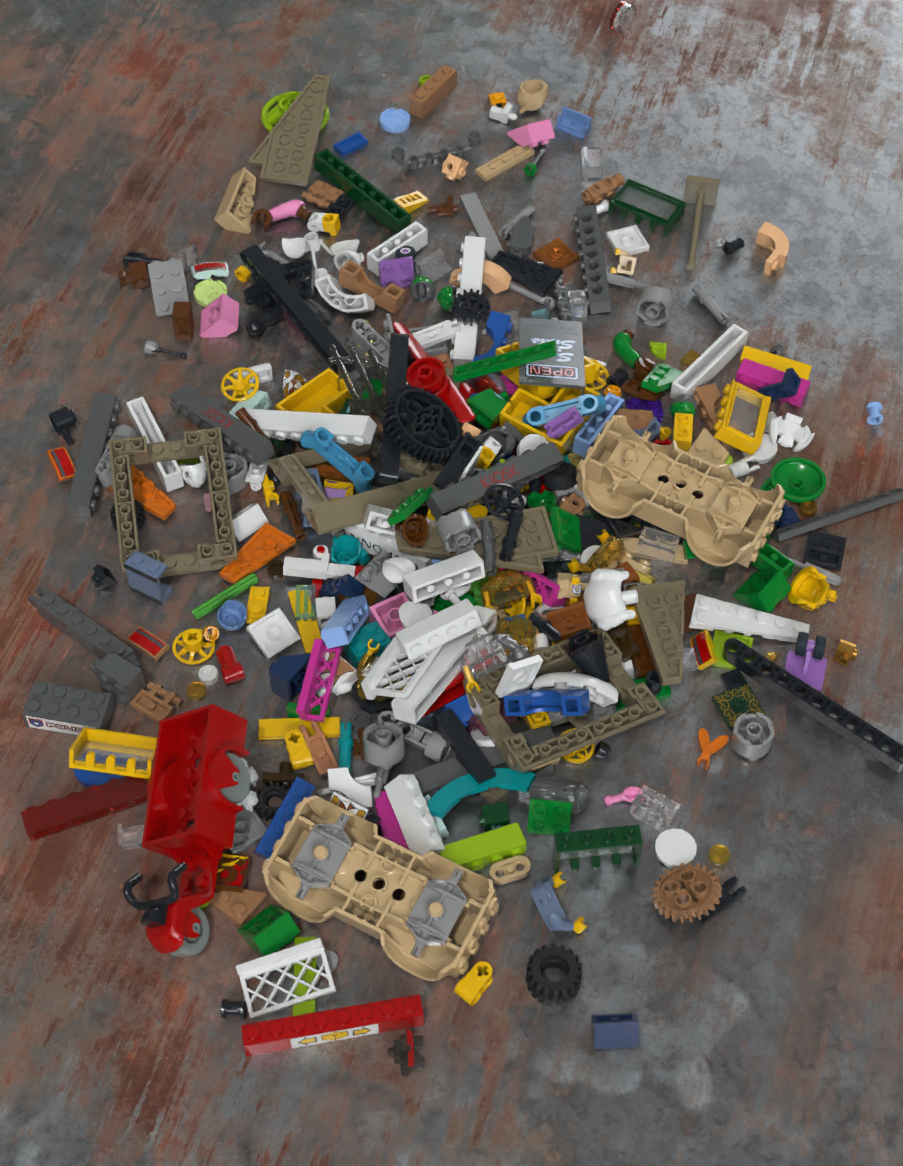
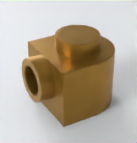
M841 639L833 661L848 666L850 659L855 660L858 649L855 648L856 644Z

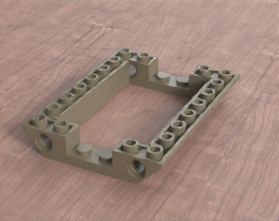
M220 427L183 431L184 439L147 444L146 436L108 440L122 573L126 574L124 563L135 550L140 552L131 465L198 458L202 455L206 459L216 544H197L198 552L160 556L159 549L148 550L143 554L168 565V568L161 577L220 570L238 558Z
M382 431L374 433L371 445L363 444L359 446L354 443L344 445L338 442L337 444L350 455L373 450L382 442ZM310 449L270 459L267 462L283 486L293 485L303 499L301 511L318 535L363 523L368 504L394 510L401 499L414 494L413 491L422 486L424 489L429 486L433 490L439 489L433 485V482L441 472V469L430 466L423 476L417 475L414 479L329 501L305 469L307 466L327 462L315 450ZM427 500L420 507L425 506Z
M597 628L602 634L610 673L607 682H610L617 689L618 697L626 708L531 747V750L527 746V741L522 733L514 735L499 713L500 701L495 691L506 670V666L503 664L472 677L480 685V693L477 691L476 686L472 687L473 695H471L466 689L468 679L463 680V686L472 712L511 770L522 773L665 714L664 708L646 684L642 682L636 685L621 665L622 652L606 631ZM568 639L531 653V657L539 655L543 659L535 679L544 674L567 672L577 668L576 664L563 649V644L567 645L569 643Z

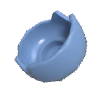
M238 600L225 601L224 605L217 612V622L228 631L239 630L247 619V609Z

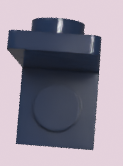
M793 368L786 369L782 382L761 387L758 389V393L771 397V401L794 396L798 391L801 379Z
M785 503L780 519L778 521L775 520L774 524L779 529L801 520L793 508H788Z
M346 574L324 583L320 589L319 598L325 596L333 597L340 593L347 598L361 596L365 586L350 574Z

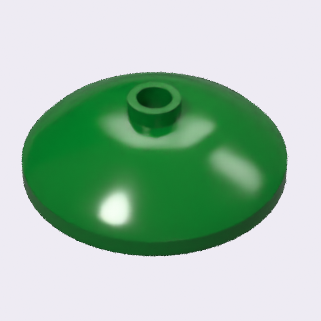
M791 457L779 461L773 467L770 482L773 489H775L776 484L782 486L785 491L784 499L805 503L813 501L822 495L826 487V476L824 471L813 461L800 457Z

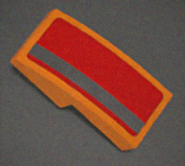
M65 447L46 452L59 482L74 478L75 467Z

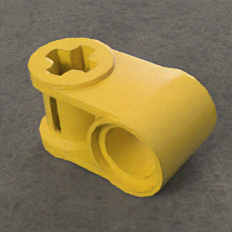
M299 730L287 732L285 736L286 749L293 771L313 766L312 755L306 745L303 734Z
M484 961L476 963L468 974L458 982L454 993L470 1006L476 1004L493 982L491 965Z

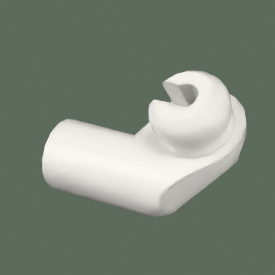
M603 200L601 204L596 206L597 214L609 210L608 200Z

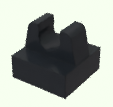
M100 564L93 568L95 573L91 580L96 583L98 582L95 585L97 589L103 590L107 586L112 588L117 584L110 569Z

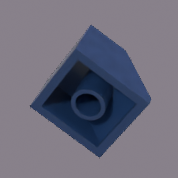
M311 653L281 656L277 662H273L269 667L271 691L288 703L292 702L301 692Z

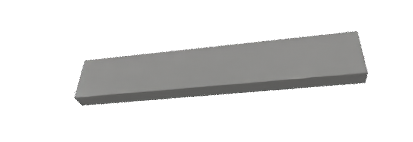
M476 193L460 195L462 206L477 237H486L485 254L488 260L491 261L500 250L503 251L501 244Z

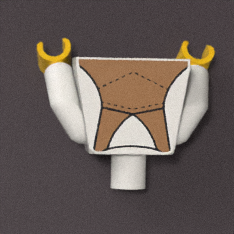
M326 652L325 661L328 663L334 659L335 653ZM340 657L332 692L337 696L351 692L354 682L362 678V675L342 657ZM328 668L320 674L322 681L330 676L331 672ZM321 687L316 691V694L321 697L325 694L326 689Z

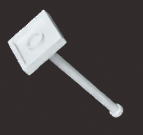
M454 589L448 590L444 595L453 604L461 601L456 596ZM482 625L475 628L474 630L506 666V670L495 691L497 696L501 698L530 688L543 659L536 655L513 663L501 648L497 651L491 648L489 643L493 638Z

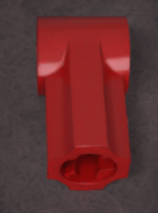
M227 645L219 647L215 653L221 666V673L225 684L228 685L245 679L242 665L237 661L232 647Z

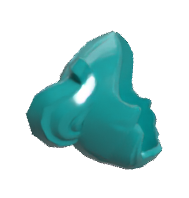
M341 535L338 538L332 537L331 560L333 563L355 565L358 563L364 565L370 561L371 558L368 552L362 549V545L356 537L350 535Z

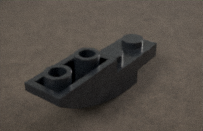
M466 433L433 482V485L443 490L450 483L454 482L456 484L482 442Z

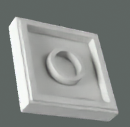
M637 225L606 232V238L614 251L615 248L626 250L630 255L649 251L650 246Z
M280 608L275 609L246 628L267 660H270L301 640V637Z

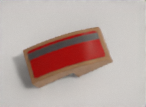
M140 626L126 639L129 645L141 650L145 656L155 661L162 657L170 648L163 640Z

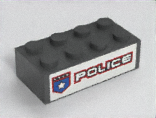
M34 681L24 706L22 717L26 727L78 736L84 727L107 730L115 709V703L112 693Z

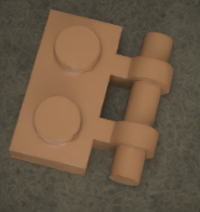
M318 179L308 188L309 193L305 191L302 193V197L307 202L318 204V207L322 209H327L330 203L334 204L340 194L344 195V191Z
M152 681L147 685V688L150 690L149 692L142 689L130 702L131 708L158 724L160 720L171 717L175 712L174 707L171 705L175 704L180 707L183 704V700L176 693L169 692L161 684H155ZM157 696H161L165 699L162 701L161 699L157 698Z

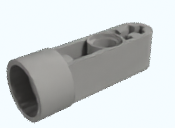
M354 320L351 328V338L387 374L390 344L365 320Z
M120 425L116 427L110 440L139 437V435L133 428ZM109 443L95 469L104 487L113 486Z
M391 711L380 713L378 716L379 725H384V722L392 720L402 730L410 727V732L404 734V742L424 751L426 757L438 763L446 760L452 748L437 731L432 732L418 724H410L395 719Z

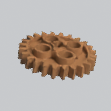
M689 862L688 866H684L681 863L680 868L672 865V871L665 869L666 875L659 874L660 881H654L655 887H652L653 894L651 896L655 909H658L660 915L664 914L665 919L672 917L673 922L678 918L681 919V923H684L686 918H689L690 922H693V917L701 920V914L709 916L708 909L715 911L714 904H720L719 898L722 897L721 883L718 875H715L714 870L709 871L707 865L701 868L700 863L693 867L692 862Z

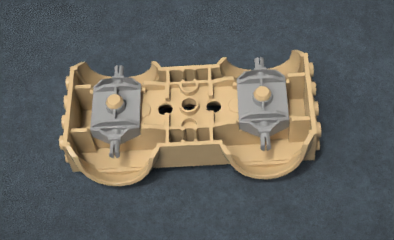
M317 795L308 798L304 797L303 801L296 805L295 815L292 820L286 823L283 836L275 842L271 857L267 858L262 866L265 884L274 900L288 912L305 921L322 923L333 916L379 939L383 951L388 958L404 971L420 979L438 981L448 975L459 979L461 974L464 975L468 970L470 964L468 960L471 954L475 955L480 943L478 941L481 935L485 936L490 924L488 921L490 917L495 916L500 907L493 881L432 851L421 856L378 835L376 824L340 808ZM359 870H364L367 873V878L363 882H358L354 878L355 873ZM376 880H384V888L377 890L373 887ZM396 889H402L405 892V897L400 901L393 899L392 895Z

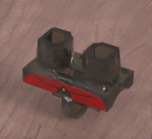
M406 1028L405 1034L400 1035L399 1040L393 1041V1047L387 1049V1055L394 1058L395 1064H400L401 1076L408 1077L411 1072L422 1071L425 1067V1058L423 1056H414V1050L420 1051L423 1048V1036L413 1034V1029Z

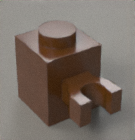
M145 261L128 263V272L118 271L120 285L132 282L133 290L150 287Z

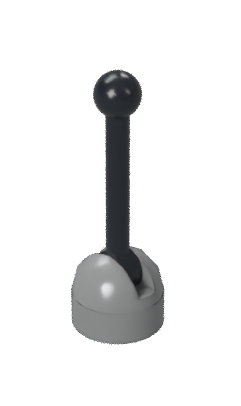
M151 340L146 342L145 354L154 355L159 351L179 356L181 359L187 358L185 352L177 353L161 349L156 342Z

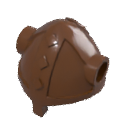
M412 513L407 519L394 526L395 531L399 532L401 537L410 545L421 546L427 540L429 529L423 515Z

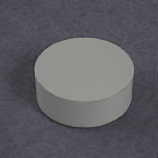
M326 950L332 973L338 967V957L335 952ZM318 956L316 958V965L320 969L323 960L321 956Z

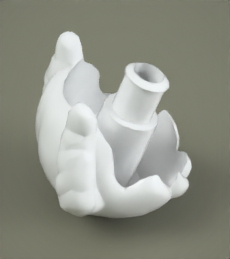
M597 568L591 573L590 581L586 585L583 595L584 605L588 617L601 630L608 631L624 621L636 617V612L634 610H627L625 605L638 604L637 590L621 591L622 581L628 579L630 575L628 571Z

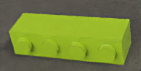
M518 822L444 845L445 850L438 855L471 871H479L484 866L518 855L522 856L526 853L527 843Z

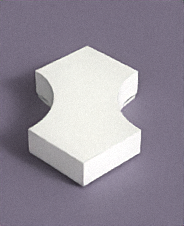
M348 767L327 769L330 791L340 792L348 799L365 808L373 807L371 786L357 783L351 777Z

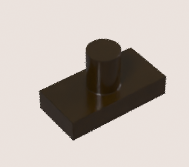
M625 622L607 631L610 638L622 652L621 659L623 663L642 655Z
M288 761L280 762L279 772H263L262 781L263 785L266 784L267 787L269 782H273V785H276V782H280V787L282 784H285L286 789H290L296 777L305 781V774L291 773L292 764Z

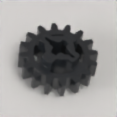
M470 289L468 293L466 290H463V295L458 293L457 298L453 299V315L457 316L458 322L463 320V325L469 322L470 326L473 325V322L479 325V320L484 322L485 316H489V298L485 299V293L480 295L479 290L473 292V289Z

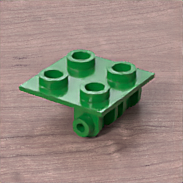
M530 798L527 833L554 835V833L569 832L572 802Z

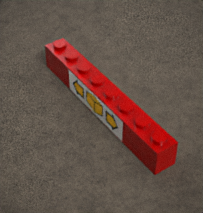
M420 994L241 1025L243 1045L246 1057L424 1026V1014Z

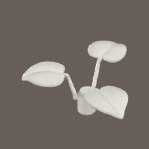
M315 232L307 233L304 238H282L283 251L287 257L292 259L301 258L304 252L307 253L308 250L312 253L315 266V280L328 275L325 268L317 269L315 252L319 251L321 245L331 256L336 255L345 248L357 252L359 246V239L337 242L329 249Z
M402 557L390 558L382 563L383 576L392 583L403 582L402 575L416 571L413 562ZM468 583L455 588L456 596L459 598L467 593L471 588V584ZM446 592L441 593V594H440V597H441L442 599H444V600H447V599L444 597V595H445ZM433 596L431 600L425 599L417 603L411 601L403 603L399 608V617L404 628L432 616L431 606L434 605L436 596Z

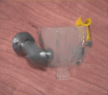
M487 633L485 635H474L473 641L465 645V653L460 662L465 681L468 680L467 691L473 695L472 687L476 686L477 691L480 693L481 687L473 678L478 679L510 663L504 649L511 650L509 656L514 663L531 657L528 647L516 643L517 641L508 634L492 635V633Z

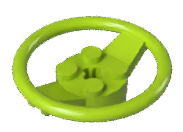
M301 91L279 94L271 98L264 105L261 111V121L269 132ZM277 102L279 103V104L276 105L272 110L269 111V109H270L275 103H277ZM325 105L320 131L329 120L330 113L327 105Z

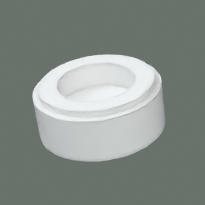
M205 665L198 672L199 680L204 685H212L219 678L218 670L213 665Z

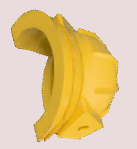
M808 566L802 569L793 579L790 585L792 589L788 592V600L792 604H797L800 608L813 612L814 609L826 604L827 600L835 603L838 595H836L837 591L830 589V585L826 582L827 576L819 573L815 567Z

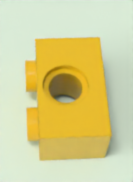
M675 413L672 442L673 440L676 441L679 449L688 452L692 444L693 414Z

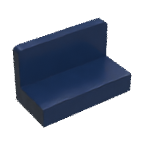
M636 1013L591 1015L595 1049L639 1047V1021Z

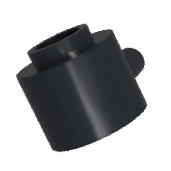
M65 406L49 413L51 424L58 435L62 434L68 446L73 445L74 440L68 432L76 428L75 423L77 419L73 411Z

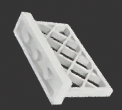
M395 635L361 683L366 698L374 700L379 695L406 699L443 644L410 661L409 659L402 661L403 658H406V655L401 650ZM425 659L423 662L415 665V662ZM412 664V667H409L405 670H401V668H404ZM416 672L413 676H410L408 678L405 677L411 673ZM403 678V680L392 684L393 681ZM407 685L403 691L396 690Z
M321 938L236 965L251 1020L336 992L325 945ZM321 956L323 963L319 971L309 966L313 958ZM294 964L303 966L298 977L288 973L290 967ZM307 969L317 973L311 985L301 980ZM273 971L282 973L277 984L267 980L269 974ZM285 976L296 980L290 992L280 987ZM320 976L328 979L330 987L322 990L314 986ZM257 978L261 982L254 992L248 988L246 980ZM264 983L274 987L269 998L259 994ZM299 983L309 987L306 994L301 997L293 994ZM278 990L288 994L285 1001L280 1004L272 1001ZM259 997L265 1000L266 1004L263 1009L254 1012L252 1005L255 999Z

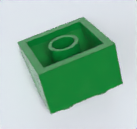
M781 570L756 571L732 595L751 609L769 613L775 609L779 601L787 596L786 594L792 588Z
M272 904L237 930L261 957L278 952L285 944L293 942L295 936L300 933L289 912Z

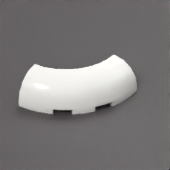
M330 274L315 280L320 295L329 305L340 311L359 314L373 311L375 308V300L366 293L346 295L340 284H338L339 280Z
M555 672L544 674L535 679L532 687L534 690L588 689L590 701L601 707L618 702V691L614 686L598 678L580 673Z

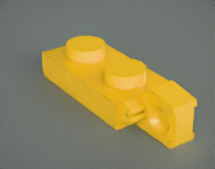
M251 586L247 606V624L251 625L267 615L270 587Z

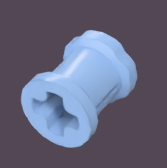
M874 401L866 405L868 424L879 425L882 423L881 403Z

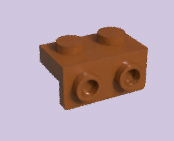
M583 601L546 613L547 620L551 622V626L561 633V637L557 642L568 639L584 629L593 630Z

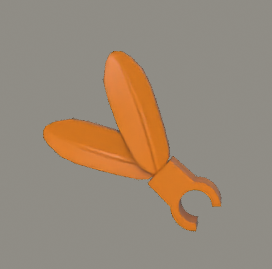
M700 728L698 741L702 754L697 759L696 767H699L700 762H704V769L707 770L710 755L722 749L727 744L729 737L721 735L710 743L708 732L704 728Z

